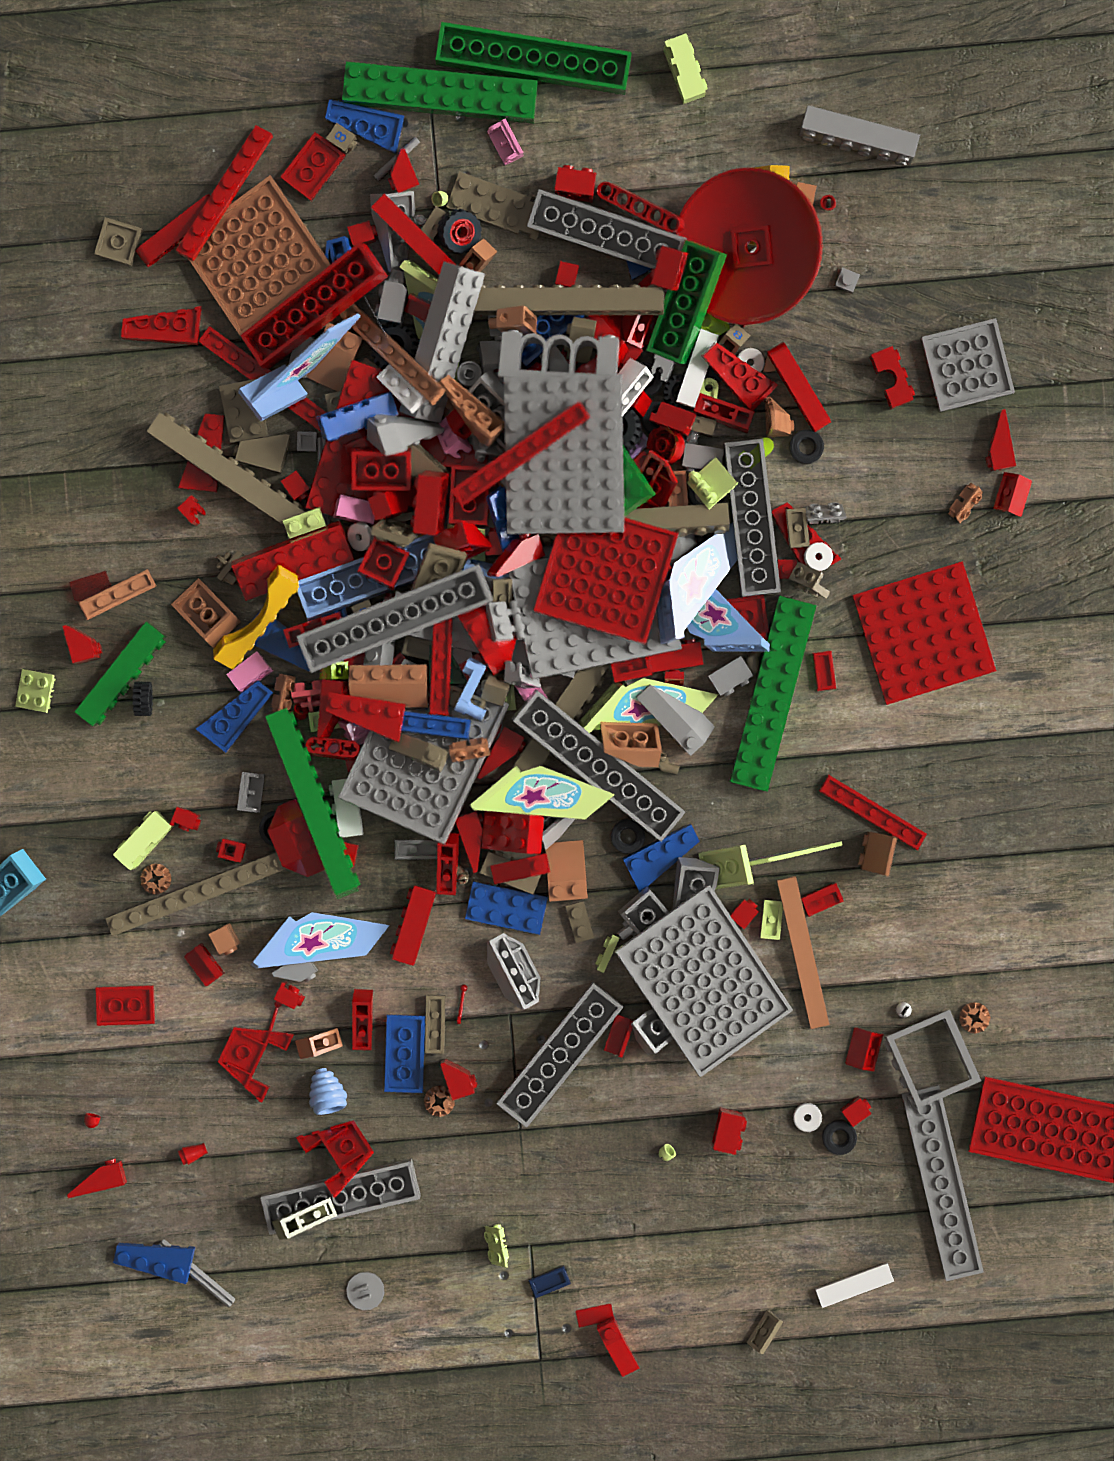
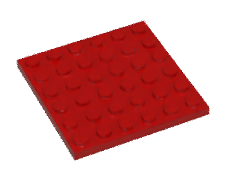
M625 517L624 532L557 533L533 612L646 645L679 533Z
M963 561L852 595L886 705L997 671Z

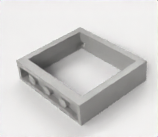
M950 1010L885 1037L886 1041L883 1042L886 1047L885 1049L888 1053L891 1052L893 1060H891L895 1071L899 1070L901 1075L899 1078L903 1089L907 1088L909 1093L907 1099L915 1109L981 1081ZM943 1019L969 1080L920 1100L894 1040Z

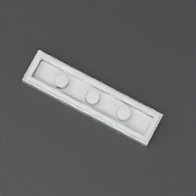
M700 329L676 400L677 403L695 408L709 366L701 355L714 342L717 343L719 335Z
M886 1262L818 1287L815 1290L821 1306L824 1308L894 1282V1279Z

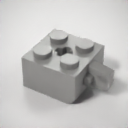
M393 269L389 280H385L384 285H380L379 296L381 302L376 305L375 315L380 324H401L403 326L404 309L409 295L404 286V272Z
M645 887L618 911L625 921L622 923L624 927L617 934L622 940L626 939L629 935L634 937L669 911L651 890ZM647 912L650 916L646 918L643 913Z

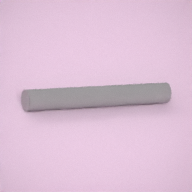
M416 137L404 146L407 154L420 143ZM396 155L373 175L377 181L391 170Z

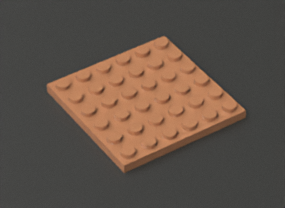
M272 176L265 178L229 205L194 262L189 260L239 335L247 331L331 265Z

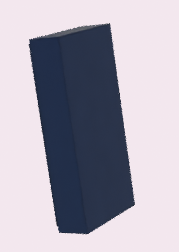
M564 1265L528 1279L535 1299L571 1284Z

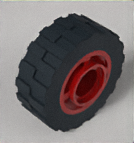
M453 209L441 217L442 219L438 223L437 236L440 239V243L446 249L457 253H467L479 242L482 231L481 223L471 212L463 209ZM461 227V233L457 235V231Z

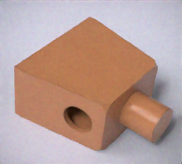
M525 306L502 308L497 310V317L489 318L488 324L490 329H498L501 332L517 330L522 335L536 334L537 316Z

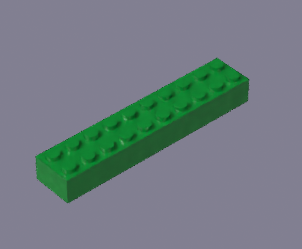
M441 22L435 61L438 66L625 95L632 52Z
M346 62L342 101L362 107L492 120L506 119V121L534 124L538 81Z
M778 596L766 640L770 644L769 652H763L760 669L755 681L729 782L768 792L817 605L783 596Z
M285 708L265 716L336 898L340 899L359 891L357 886L361 885L356 872H351L350 868L354 866L349 854H344L343 850L347 848L342 836L338 837L336 834L339 832V828L335 818L331 819L329 816L333 813L328 800L323 801L322 797L326 795L321 783H316L315 779L319 777L314 765H309V761L312 760L307 747L303 748L301 745L305 742L300 729H295V726L298 724L293 712H288V709Z

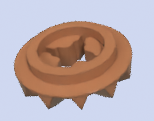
M161 864L147 866L140 876L141 885L145 891L151 894H161L171 884V874ZM153 872L156 876H163V878L158 880V886L155 882H148L153 878Z
M976 1002L965 1005L959 1015L961 1026L966 1031L975 1034L984 1031L989 1026L991 1018L988 1009ZM968 1013L970 1015L978 1013V1017L982 1022L975 1021L972 1024V1018H970Z
M435 1086L426 1093L424 1104L426 1110L431 1115L441 1117L448 1115L452 1111L455 1100L452 1101L448 1088ZM435 1094L440 1099L447 1097L443 1101L444 1108L439 1104L432 1106L436 1102Z

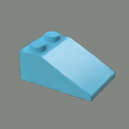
M23 849L10 855L0 864V916L46 880Z

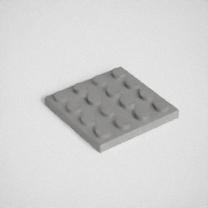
M996 318L921 337L939 412L1015 393Z

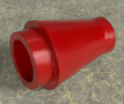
M204 1143L182 1147L178 1151L183 1165H190L203 1155L208 1154Z

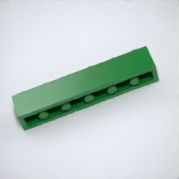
M145 622L75 710V713L91 726H96L97 724L100 726L106 719V712L109 709L112 711L118 704V697L121 694L124 696L130 689L129 683L133 679L137 680L141 675V668L153 660L154 656L152 654L156 649L160 650L165 645L166 641L164 639L167 636L149 622Z

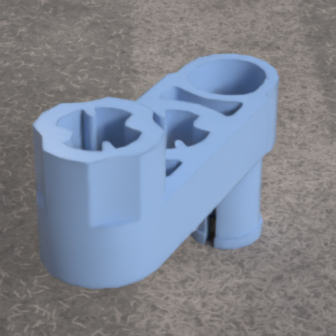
M469 657L462 672L471 677L454 710L482 721L486 710L471 704L470 699L487 665Z

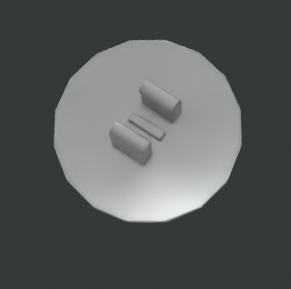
M360 1272L354 1275L346 1289L350 1303L361 1310H371L377 1307L385 1293L381 1279L376 1274L370 1272Z

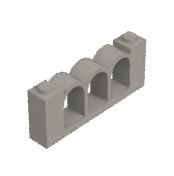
M517 330L502 332L499 380L504 382V377L617 375L619 338H615L613 335H605L604 337H599L598 342L593 337L585 336L580 337L573 343L571 339L564 335H554L545 341L542 336L534 333L522 336V333ZM536 343L543 347L542 371L521 370L522 352L527 345ZM556 345H565L571 350L569 373L548 371L549 353ZM590 346L597 350L596 374L575 373L576 355L582 347Z

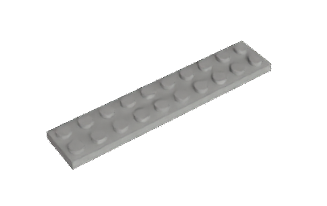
M939 1085L916 1090L920 1100L941 1092ZM901 1093L945 1280L950 1281L984 1273L943 1099L941 1098L915 1109L907 1099L909 1093Z

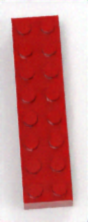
M359 242L240 336L259 365L270 369L385 280L388 275L369 247Z

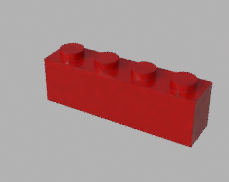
M695 639L684 640L681 650L649 656L652 673L704 665L700 642H696Z
M414 885L413 889L409 888L406 899L410 901L408 907L404 906L401 914L404 921L402 925H398L395 936H399L397 944L393 943L390 954L393 955L392 960L412 966L415 965L437 891Z

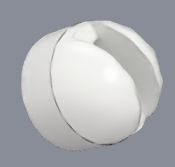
M901 1002L896 1006V1013L900 1017L906 1018L910 1016L912 1008L908 1003ZM905 1006H907L908 1009L905 1011L904 1015H902L901 1012L904 1010Z

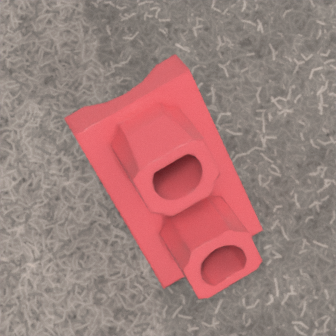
M322 680L313 681L312 690H306L305 684L302 682L295 683L294 692H291L294 704L301 703V708L308 707L310 713L314 712V706H320Z

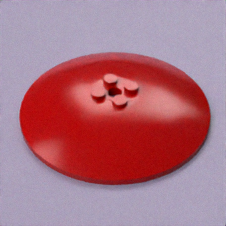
M760 168L732 169L720 173L703 183L684 205L679 215L685 222L684 229L680 233L674 234L727 254L707 309V314L733 324L751 325L765 323L790 311L809 291L818 273L822 257L821 227L811 202L803 191L789 179L775 172ZM753 241L756 244V250L751 253L748 250V244Z

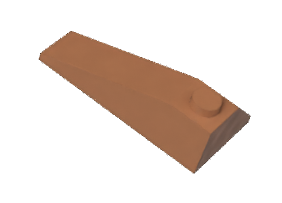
M450 375L440 380L439 384L446 390L445 394L473 435L487 447L493 444L505 429V422Z
M766 397L767 437L790 436L791 432L794 431V420H790V415L771 397Z

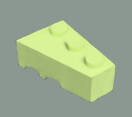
M687 33L665 41L663 51L683 104L704 97L705 90L708 89L704 78L701 79L699 73L701 72L698 61H695L694 49L691 42H689Z
M150 811L143 818L144 823L140 827L136 826L131 831V836L127 841L124 840L113 854L129 870L136 869L174 827L158 811L153 813Z

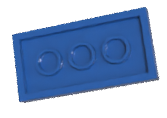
M473 881L465 919L540 935L548 897Z
M387 1014L384 1092L423 1093L425 1015Z

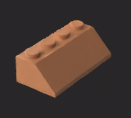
M349 665L350 695L403 703L406 705L405 708H428L429 669L427 665Z

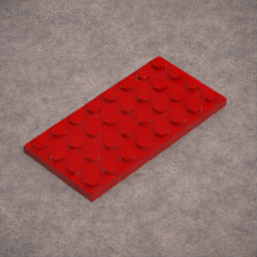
M351 360L336 409L388 391L391 392L377 378L383 370ZM392 393L398 415L395 416L414 418L399 411L402 402ZM365 427L358 429L357 433L342 435L334 441H325L305 508L313 510L320 507L322 513L333 516L336 502L340 495L368 501L365 490H352V462L344 447L345 444L366 435L367 429ZM374 520V524L371 526H375L380 520Z
M984 1076L968 1151L1114 1183V1104Z

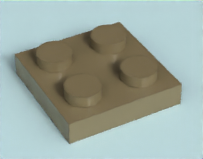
M105 217L94 254L132 266L143 229Z

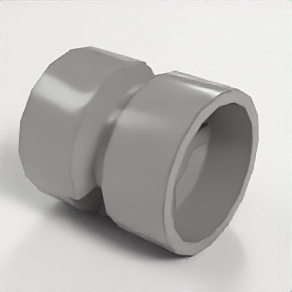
M472 361L462 363L457 369L458 380L467 389H470L483 376L479 365Z

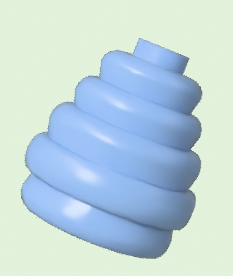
M326 1068L316 1070V1074L311 1078V1091L309 1093L311 1098L309 1104L313 1108V1112L317 1115H325L345 1108L347 1105V1093L343 1090L342 1084L338 1083V1079L334 1077V1073L327 1071Z

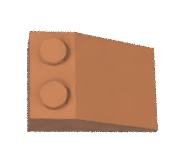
M328 323L324 332L335 325ZM347 331L322 361L308 373L306 378L337 392L341 391L351 360L356 361L364 344V339Z
M199 578L171 604L213 648L224 635L229 634L241 622Z
M600 722L604 753L638 767L659 766L662 749L658 724Z
M869 831L867 835L864 834L862 846H865L864 853H860L858 865H861L860 869L889 876L897 838Z
M583 840L554 842L545 850L551 871L547 873L549 902L588 899Z

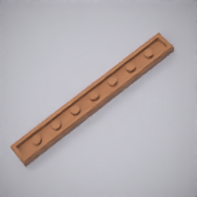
M354 303L339 315L345 321L359 314L361 317L351 328L430 404H436L446 390L360 307Z
M796 876L779 879L777 884L810 1029L829 1025V1020Z

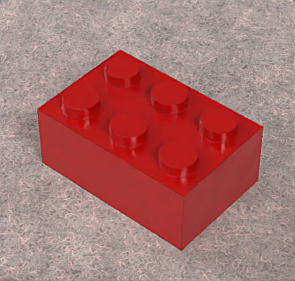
M377 448L352 449V490L411 491V448L386 456Z
M451 465L449 524L455 525L459 521H466V523L475 524L476 526L488 527L489 506L486 497L490 494V488L464 506L460 505L451 491L483 467Z
M426 470L416 477L414 487L417 489V496H414L413 499L415 516H412L411 527H414L413 533L436 536L441 530H444L449 473Z
M484 811L481 848L525 854H541L544 816Z

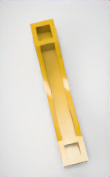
M280 565L274 569L267 579V598L259 614L244 628L224 635L213 649L214 660L232 670L237 664H241L246 652L251 651L257 638L263 636L267 625L272 623L278 611L286 606L291 594L294 595L299 588L298 576Z

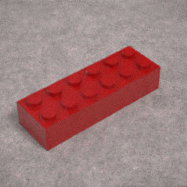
M339 520L322 528L232 560L231 566L247 601L267 593V579L278 565L297 575L299 581L354 560V554Z

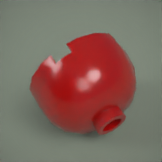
M660 426L658 429L652 430L648 436L647 448L649 451L651 450L666 459L669 464L678 461L684 454L685 440L683 435L677 430Z

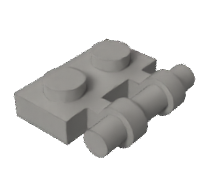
M517 601L509 602L511 609H507L506 602H492L485 605L493 642L511 641L514 639L513 633H516L517 640L525 638L523 632L525 627L521 623V609L518 607ZM509 617H513L514 626H511Z

